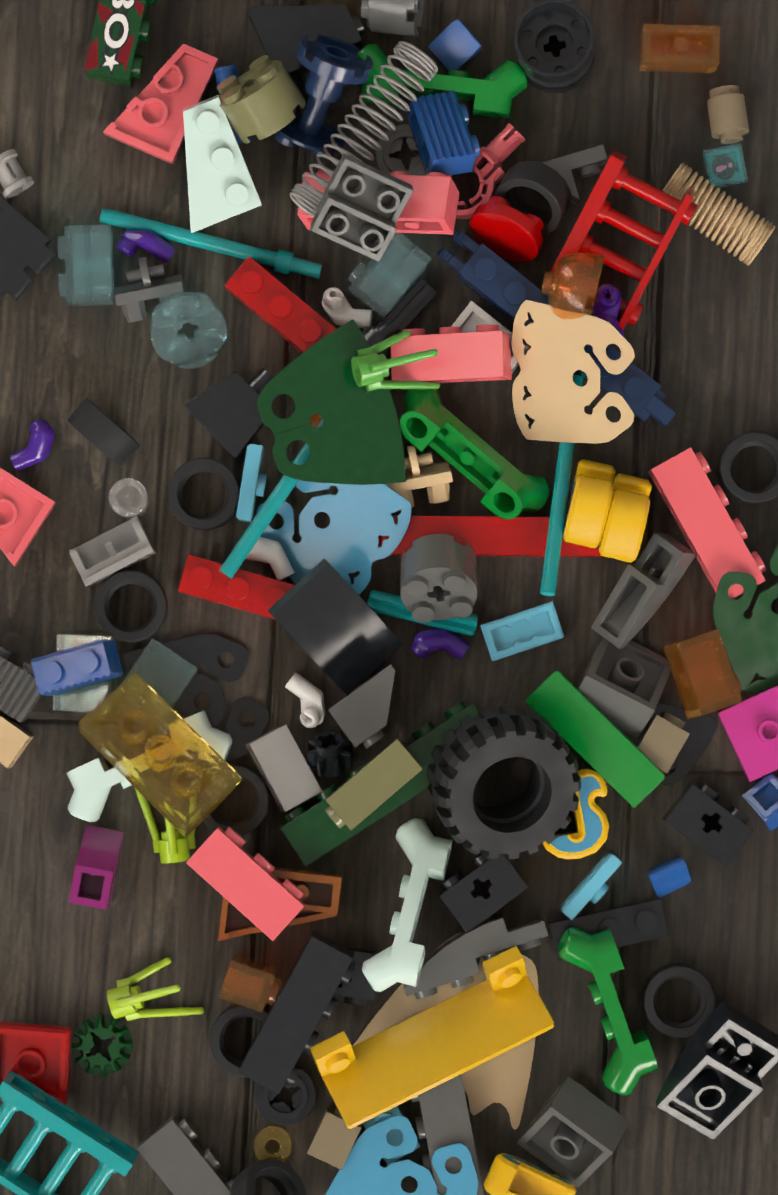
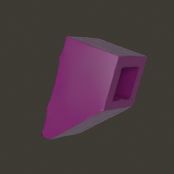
M86 825L75 865L68 903L105 910L111 906L124 831Z

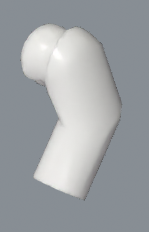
M336 287L328 288L324 292L322 306L335 325L341 327L354 319L359 328H365L366 326L371 328L372 310L353 309L343 295V292Z
M260 537L246 557L249 561L255 560L269 563L277 580L295 573L282 545L275 540Z
M295 672L285 688L300 698L301 723L307 728H314L321 724L325 717L324 694L319 688Z

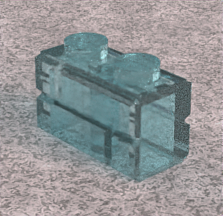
M107 224L64 226L65 236H58L59 259H65L66 274H59L60 297H66V302L69 306L115 305L112 227Z
M395 233L379 262L372 259L367 266L361 262L353 270L347 279L352 283L348 288V292L383 320L429 266L432 258L402 233Z

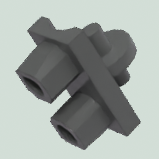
M147 257L138 258L140 269L126 271L128 282L143 280L142 282L115 287L116 305L122 306L128 323L147 318L144 300L159 298L162 315L182 312L181 293H184L182 274L151 279L165 275L163 264L149 267Z

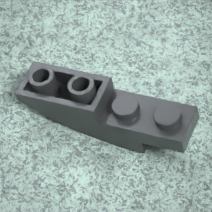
M502 915L481 922L468 933L465 930L441 945L423 961L417 986L404 984L406 995L415 994L416 999H421L438 993L437 986L451 982L452 988L474 982L473 975L480 973L476 958L483 956L484 961L510 947L519 945L520 950H527L543 944L541 938L549 936L544 920L539 918L506 929Z

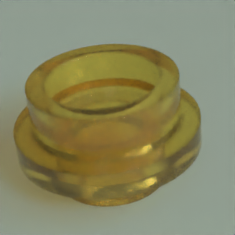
M266 1127L255 1137L254 1152L259 1160L273 1158L284 1162L291 1153V1138L280 1127ZM271 1139L278 1141L280 1144V1149L275 1153L267 1151L265 1147L266 1142Z

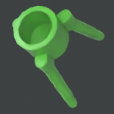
M404 330L369 348L358 350V356L351 359L354 380L359 387L366 386L367 391L377 389H439V382L383 380L384 377L389 376V368L437 356L438 350L430 349L387 359L384 354H377L409 337L410 331Z

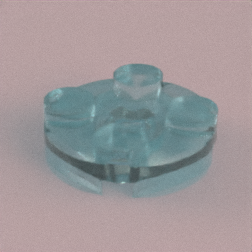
M183 292L170 296L153 309L150 336L153 347L159 357L165 361L168 360L170 363L177 364V367L194 369L202 367L215 359L218 355V350L222 347L223 341L225 343L227 326L221 309L208 295L202 292ZM185 323L199 327L194 330V337L188 339L185 334H178V330Z

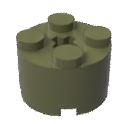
M268 55L261 56L253 61L249 66L250 70L237 78L235 75L228 77L217 86L221 101L219 106L226 114L230 125L241 142L245 144L250 143L249 136L256 135L259 140H262L281 130L296 117L293 113L294 108L299 104L303 109L306 104L305 98L283 63L279 60L272 61Z

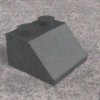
M602 637L577 688L620 731L638 739L656 709L674 662L632 640L623 649H619Z
M391 665L328 710L355 748L362 743L367 749L385 736L381 729L387 725L395 670Z
M568 1076L549 1096L522 1133L517 1144L578 1188L614 1153L630 1121Z

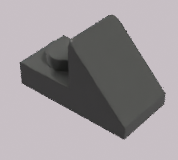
M599 145L542 163L555 169L566 180L571 191V202L578 204L580 198L573 175L578 173L579 178H586L600 173V167L606 164L607 155L604 145Z

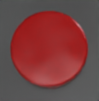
M491 196L487 203L476 208L470 218L469 229L475 240L480 245L483 243L502 259L517 263L530 262L536 258L543 245L541 234L544 227L543 221L533 214H523L519 210L512 208L509 202L500 196Z

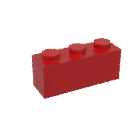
M250 256L225 284L227 292L300 353L305 352L316 342L336 330L334 326Z
M188 554L178 592L276 620L268 610L295 586L238 569L231 579L219 571L223 564Z

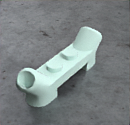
M205 710L168 726L174 739L172 742L110 770L104 757H100L67 772L66 774L74 788L67 808L72 816L88 822H95L100 819L112 786L121 783L123 789L144 780L141 773L153 767L156 768L158 773L179 764L176 757L184 753L219 766L225 762L233 740L230 734L212 728Z
M419 818L411 819L400 826L395 837L413 867L411 875H404L402 878L399 897L405 899L401 913L394 912L389 934L395 935L393 945L363 962L362 971L370 986L378 992L384 991L397 982L414 987L417 986L425 957V946L412 942L428 879L430 877L444 881L449 862L452 840L435 837L425 820Z

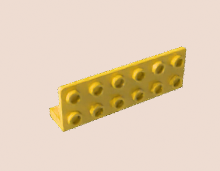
M517 946L482 962L487 980L354 1046H351L347 1035L343 1031L309 1048L316 1067L347 1128L352 1129L554 1027L552 1017L527 975L523 956Z

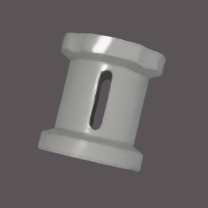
M10 149L0 154V183L4 188L2 194L5 199L21 194L34 184L32 177H27L16 159L18 154L15 149Z

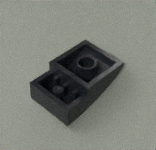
M325 558L268 610L347 696L403 645Z
M722 1001L708 1016L682 1051L656 1099V1106L714 1140L763 1090L760 1079L778 1062V1035Z

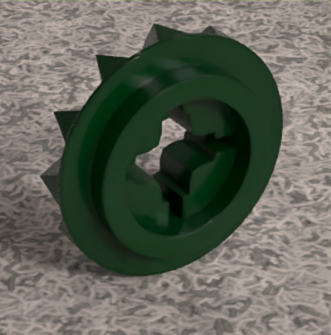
M95 1015L84 1020L75 1030L71 1045L76 1063L88 1074L103 1077L120 1071L130 1059L133 1048L132 1037L126 1025L110 1015ZM92 1032L102 1040L110 1039L113 1036L116 1037L108 1047L111 1060L102 1052L93 1053L92 1055L88 1054L96 1044Z

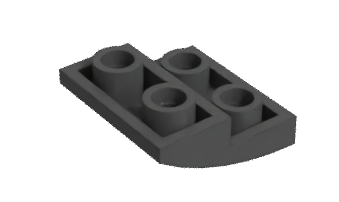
M343 153L319 203L310 230L379 262L397 231L396 222L414 191L413 187L409 183Z

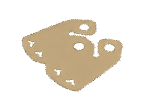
M525 300L521 304L516 314L512 331V352L521 369L513 383L512 400L517 424L527 440L605 443L613 440L634 422L633 411L625 399L615 392L607 393L593 408L592 414H586L584 411V407L589 406L600 393V369L590 354L585 352L584 346L586 344L591 345L593 353L606 371L615 375L623 373L635 358L631 344L612 324L595 316L530 300ZM528 312H530L534 323L525 326L524 323L528 320ZM523 339L531 346L526 355L524 354L525 345L523 344ZM609 344H616L620 348L621 357L618 360H611L607 356L606 347ZM581 370L586 373L588 381L585 386H578L574 383L573 373L575 371ZM524 386L527 387L529 393L532 395L526 398V400H523V397L526 394L524 391ZM615 406L619 409L621 418L618 422L608 420L606 417V409L608 407ZM525 414L535 420L531 429L528 426L529 421L526 419Z

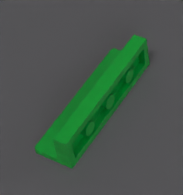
M555 670L543 683H540L525 700L633 808L664 780L665 774L559 670Z

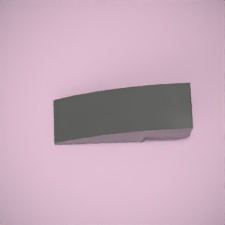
M654 532L637 563L628 564L591 628L617 648L623 649L667 599L695 558L696 553L671 535Z

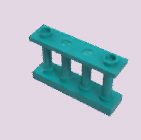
M12 1070L9 1071L1 1083L0 1097L3 1103L0 1106V1135L16 1111H23L34 1118L35 1125L11 1162L8 1163L0 1158L1 1185L17 1195H58L55 1193L56 1189L79 1154L85 1152L98 1159L100 1165L81 1195H99L113 1173H120L124 1177L127 1175L139 1151ZM54 1131L66 1139L67 1146L41 1184L22 1171L46 1134Z

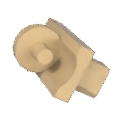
M414 445L407 446L408 457L404 458L406 482L385 485L411 502V508L415 506L412 490L425 487L429 503L436 504L449 501V483L453 482L448 461L433 464L431 453L417 455Z

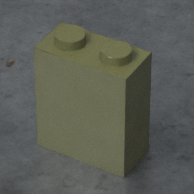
M396 738L327 797L326 802L330 806L325 812L340 829L346 824L352 830L418 774L422 767Z

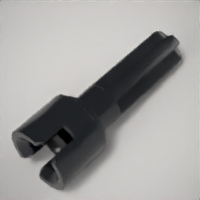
M423 279L418 280L376 328L373 326L371 328L365 327L362 333L370 347L402 332L436 295L435 289L429 282ZM391 346L377 354H384L388 359L391 356Z

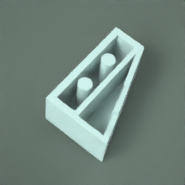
M219 95L183 109L191 233L262 205L226 114L219 106L221 105Z

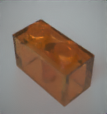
M643 24L640 32L639 71L715 73L719 65L720 26Z
M718 629L663 647L687 719L703 716L743 702L740 695V681L731 669L726 654L728 649L724 647Z
M234 954L219 998L263 1012L265 1004L273 1006L282 980L275 978L277 968Z

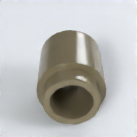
M726 85L711 89L709 91L710 99L707 100L712 138L720 139L721 144H732L742 141V135L749 132L745 97L743 94H740L739 86Z

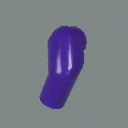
M604 284L597 290L593 314L595 317L612 324L624 336V332L617 320L622 300L620 291L612 284Z
M35 420L30 425L31 435L28 446L9 455L17 472L39 463L49 456L55 436L53 428L46 420Z
M432 628L420 631L414 637L411 649L414 655L419 658H427L430 652L444 649L461 660L470 644L449 630Z

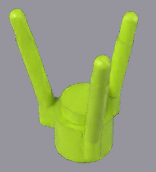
M194 780L192 783L186 836H184L183 829H175L171 800L168 797L163 799L166 831L161 832V837L141 781L134 784L153 840L154 853H160L161 863L188 861L190 859L189 849L196 848L194 834L200 782Z
M170 957L155 962L130 977L117 980V987L107 990V999L114 1019L126 1017L127 1021L138 1018L189 1016L203 1014L205 1010L203 1007L140 1009L144 1008V1001L180 991L181 987L177 984L143 993L138 985L132 987L133 984L171 963Z

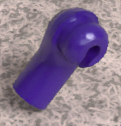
M126 230L120 235L122 239L117 243V249L129 257L134 256L137 249L141 248L164 263L171 258L175 251V247L155 233L144 230Z

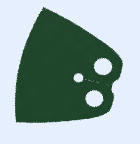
M354 319L316 342L270 380L258 397L257 406L262 423L272 430L275 438L272 454L276 466L285 476L308 482L353 485L406 482L402 436L390 390L377 389L367 391L366 386L359 387L353 377L351 368L352 357L358 356V350L370 347ZM279 394L289 395L295 402V411L289 418H279L272 411V401ZM314 414H319L323 418V425L319 428L313 427L310 423V419ZM294 440L304 441L310 448V457L304 464H293L287 457V447Z

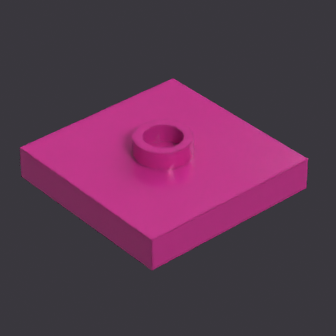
M778 685L717 712L748 782L778 769Z

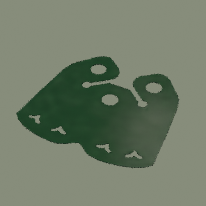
M778 544L770 560V569L776 576H778ZM727 572L719 581L713 604L715 625L741 691H765L778 685V614L774 613L771 609V603L774 599L778 598V583L759 593L752 610V617L746 619L743 614L745 610H748L757 587L756 580L747 573ZM734 584H740L744 588V594L738 600H732L728 596V590ZM756 673H758L762 677H765V680L757 679L755 682L751 683V680L755 677Z

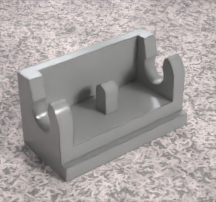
M138 516L69 550V554L85 586L88 588L156 554Z
M286 724L245 745L280 812H286L322 792Z

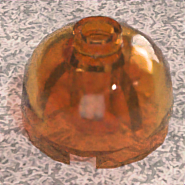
M583 252L568 254L558 261L554 272H545L541 294L548 295V305H551L552 311L556 316L565 320L580 318L585 314L592 315L604 256Z

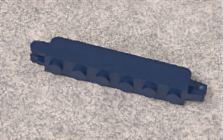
M456 229L451 236L456 244L472 254L466 264L458 260L449 250L440 248L436 253L438 258L458 273L457 278L513 324L516 314L525 300L563 308L483 243L479 246L460 230ZM528 312V320L524 323L525 326L534 323L530 312ZM589 344L584 346L585 352L590 354L600 369V393L605 396L609 392L620 394L633 411L634 419L638 417L645 422L651 416L664 427L671 422L676 413L662 402L666 394L660 390L661 385L632 362L623 373L618 375L611 374L606 371L593 353L592 346ZM610 344L606 347V354L611 360H618L621 357V353ZM581 370L575 371V373L579 376H582L586 382L588 381L585 372Z

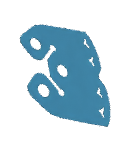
M299 480L296 487L302 492L325 490L333 485L338 488V493L336 495L316 496L310 499L299 514V535L302 538L299 543H295L292 539L295 534L293 508L286 501L277 511L284 519L283 526L276 530L268 525L260 537L278 541L282 545L295 572L288 577L295 584L325 558L351 588L360 595L370 582L372 562L390 556L404 537L411 518V502L385 484L353 485ZM261 504L258 507L257 513L260 511L264 504ZM401 510V513L397 516L398 523L395 524L391 513ZM319 512H325L330 517V524L324 529L317 527L314 522V517ZM378 535L389 536V539L383 540L382 546L378 547ZM359 571L360 574L354 578V584H351L349 573Z
M401 1115L392 1116L372 1125L361 1134L351 1149L342 1170L338 1171L326 1195L440 1194L437 1192L438 1187L429 1169L408 1159L388 1164L387 1167L380 1165L381 1158L390 1159L413 1152L417 1146V1136L407 1117ZM392 1129H398L403 1134V1142L398 1146H393L387 1141V1133ZM461 1143L438 1148L434 1152L431 1162L441 1184L447 1189L444 1195H477L479 1182L468 1148ZM450 1157L460 1159L462 1163L460 1172L456 1174L449 1173L445 1168L446 1160ZM406 1176L414 1177L418 1183V1187L413 1193H406L401 1188V1181Z

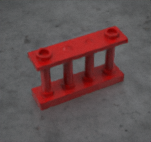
M614 150L541 290L555 297L559 288L565 291L570 288L595 301L599 286L576 275L577 270L571 268L577 254L583 258L585 255H588L639 282L630 301L621 300L618 314L622 315L619 324L622 330H624L627 323L634 326L644 308V305L638 302L680 222L688 225L698 205L691 202L695 195V191L688 189L681 201L628 173L629 169L623 166L627 156ZM622 187L674 214L675 216L665 235L611 208L612 203L606 201L611 188L619 190ZM594 221L600 224L605 221L657 248L647 269L594 242V237L588 234Z

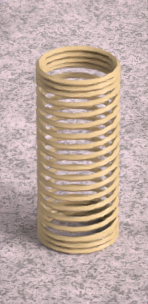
M681 163L662 191L682 201L691 187V190L696 192L691 202L698 206L688 223L689 226L693 225L697 220L694 226V230H696L704 222L700 229L701 234L710 225L705 238L709 237L715 230L711 237V241H714L721 233L716 242L717 245H720L728 235L722 245V249H725L732 241L727 250L730 253L739 243L733 253V257L737 256L745 246L739 256V261H743V264L746 263L749 266L775 230V225H772L769 221L765 222V218H762L757 223L760 217L759 214H756L751 220L754 210H751L746 215L748 211V206H746L740 212L743 203L741 202L735 207L737 199L732 200L728 205L732 198L731 195H728L722 202L726 191H723L716 199L720 192V187H717L711 194L715 187V183H712L705 191L709 184V179L705 180L698 189L704 179L703 176H700L692 186L698 176V172H695L687 181L692 173V168L685 165V163Z

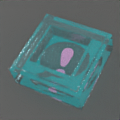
M741 143L703 151L709 186L715 183V189L748 181Z

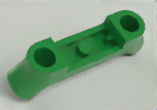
M369 44L357 54L364 61L367 55L373 61V68L366 83H362L361 95H368L366 91L367 85H375L373 81L374 75H382L380 71L381 65H389L386 55L377 44ZM511 60L505 61L483 79L469 78L470 74L467 72L450 70L447 71V75L436 74L431 79V82H427L417 77L410 70H403L422 84L424 87L423 92L417 91L406 84L392 69L384 68V72L388 77L398 81L414 94L428 96L429 94L435 95L436 93L442 94L443 92L449 93L454 91L457 99L474 101L472 116L510 118L512 99L526 89L528 79L523 70L516 62ZM404 76L407 80H409L411 83H413L414 85H416L413 81H411L409 78H407L406 76ZM376 79L381 87L399 97V93L385 79ZM372 87L369 89L374 97L390 106L397 107L378 89ZM362 98L364 102L375 104L369 98Z
M409 389L403 398L406 412L399 421L400 430L404 437L421 452L429 445L481 489L486 495L480 502L500 518L514 519L522 511L536 513L545 505L549 498V487L545 478L521 473L442 405L438 389Z
M571 927L564 932L557 948L559 957L592 973L594 981L588 983L595 1005L602 1003L606 1017L600 1018L607 1040L614 1038L617 1045L602 1074L603 1084L620 1095L632 1094L641 1075L659 1069L651 1044L644 1030L642 1029L630 1034L610 974L624 969L615 940L609 928L591 935L576 927Z

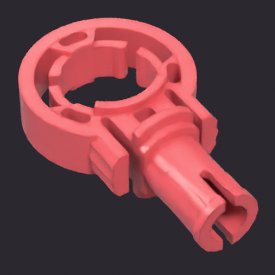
M510 123L486 147L480 148V155L478 158H475L472 170L473 173L478 175L480 186L477 194L469 199L472 208L457 210V219H470L478 206L487 203L491 196H495L496 185L506 175L500 168L502 166L501 163L525 141V138L517 130L515 131V128ZM485 162H487V164H486L481 170H479V168H480ZM458 201L457 207L467 208V204L464 201Z

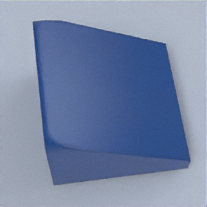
M456 18L428 48L448 71H459L481 52L482 46L463 23Z
M771 772L742 795L770 831L778 827V779Z
M678 856L648 870V873H646L658 897L671 893L691 882L687 865L684 859Z

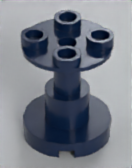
M318 34L316 41H308L309 35L302 36L296 51L298 61L310 70L304 86L305 91L310 94L303 114L294 113L296 117L284 128L277 131L275 136L277 142L284 146L296 147L298 145L311 150L316 156L317 154H325L323 146L324 144H332L330 138L332 134H339L335 128L324 122L330 104L340 101L346 84L357 85L366 83L373 68V61L368 55L365 61L357 56L359 48L344 40ZM334 137L337 145L343 148L345 140ZM327 147V150L332 157L334 156V153L338 151L334 148Z

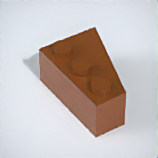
M275 867L271 872L282 883L289 879L304 893L300 899L305 903V906L287 926L338 915L342 875ZM223 897L218 941L262 932Z

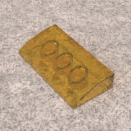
M136 672L79 721V732L185 838L218 807L242 780V777Z

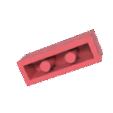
M477 325L476 332L462 333V327H440L439 334L425 335V329H403L402 331H410V336L391 346V358L430 349L438 350L437 356L391 367L392 380L439 383L512 380L511 334L499 331V325Z
M218 827L186 864L267 937L274 941L305 906V903L300 899L304 893L289 879H286L283 883L271 873L275 867L260 853H257L254 857L243 848L246 841L235 830L228 827L224 831L221 827Z

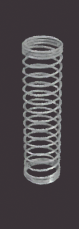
M405 41L398 42L393 50L395 55H389L387 58L389 65H381L380 67L382 75H374L373 81L375 85L366 86L368 95L359 96L360 104L352 105L353 114L345 115L346 124L338 125L339 134L331 135L332 144H324L325 154H317L318 164L309 165L311 174L302 175L304 184H295L294 189L289 193L292 201L310 216H315L323 193L312 188L305 177L317 180L326 189L329 182L319 178L313 171V167L324 170L332 177L334 171L325 167L320 157L331 160L336 166L339 163L338 159L331 156L327 147L334 148L342 155L344 153L361 161L352 153L339 147L334 137L345 140L356 152L368 160H374L373 154L359 143L346 137L341 127L350 129L373 149L382 150L380 144L372 137L353 127L348 117L357 119L378 138L389 141L384 131L358 115L355 110L356 107L364 109L385 128L396 131V127L391 121L377 111L367 107L362 98L371 99L390 117L397 121H403V117L398 111L384 101L374 97L369 89L371 87L378 89L394 105L404 111H410V107L405 101L391 91L381 87L376 79H385L405 98L417 101L416 95L398 81L388 77L384 72V68L392 69L399 78L415 90L424 91L422 84L405 71L395 67L391 62V58L399 59L408 70L427 82H431V79L438 72L436 63L416 46ZM404 76H406L407 78H409V79H410L411 81H413L416 85H414L413 83H411V82H410L409 80H407Z

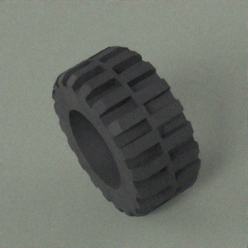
M508 705L499 706L498 712H493L491 707L479 709V716L471 719L468 714L460 719L461 726L455 731L449 728L442 736L445 740L443 746H435L431 756L436 764H430L427 770V778L430 781L427 787L428 795L434 805V810L449 834L457 843H462L467 851L473 854H479L481 851L484 858L494 860L499 858V854H503L506 860L518 859L520 852L526 851L528 855L539 851L537 846L546 841L549 845L557 838L555 832L560 827L565 829L571 821L568 813L570 810L575 811L577 809L579 798L575 792H579L581 789V777L577 773L579 766L568 745L542 716L537 717L533 711L525 708L519 709L517 713L513 706ZM511 757L533 760L534 771L531 782L524 793L516 800L504 806L492 808L482 807L473 803L475 785L482 773L492 764Z

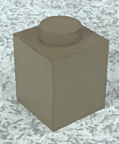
M667 712L664 713L663 717L653 714L636 746L662 772L668 773L690 733L682 729L685 722Z
M327 1107L308 1146L307 1154L342 1170L362 1124L349 1129L338 1108L336 1107L334 1110Z

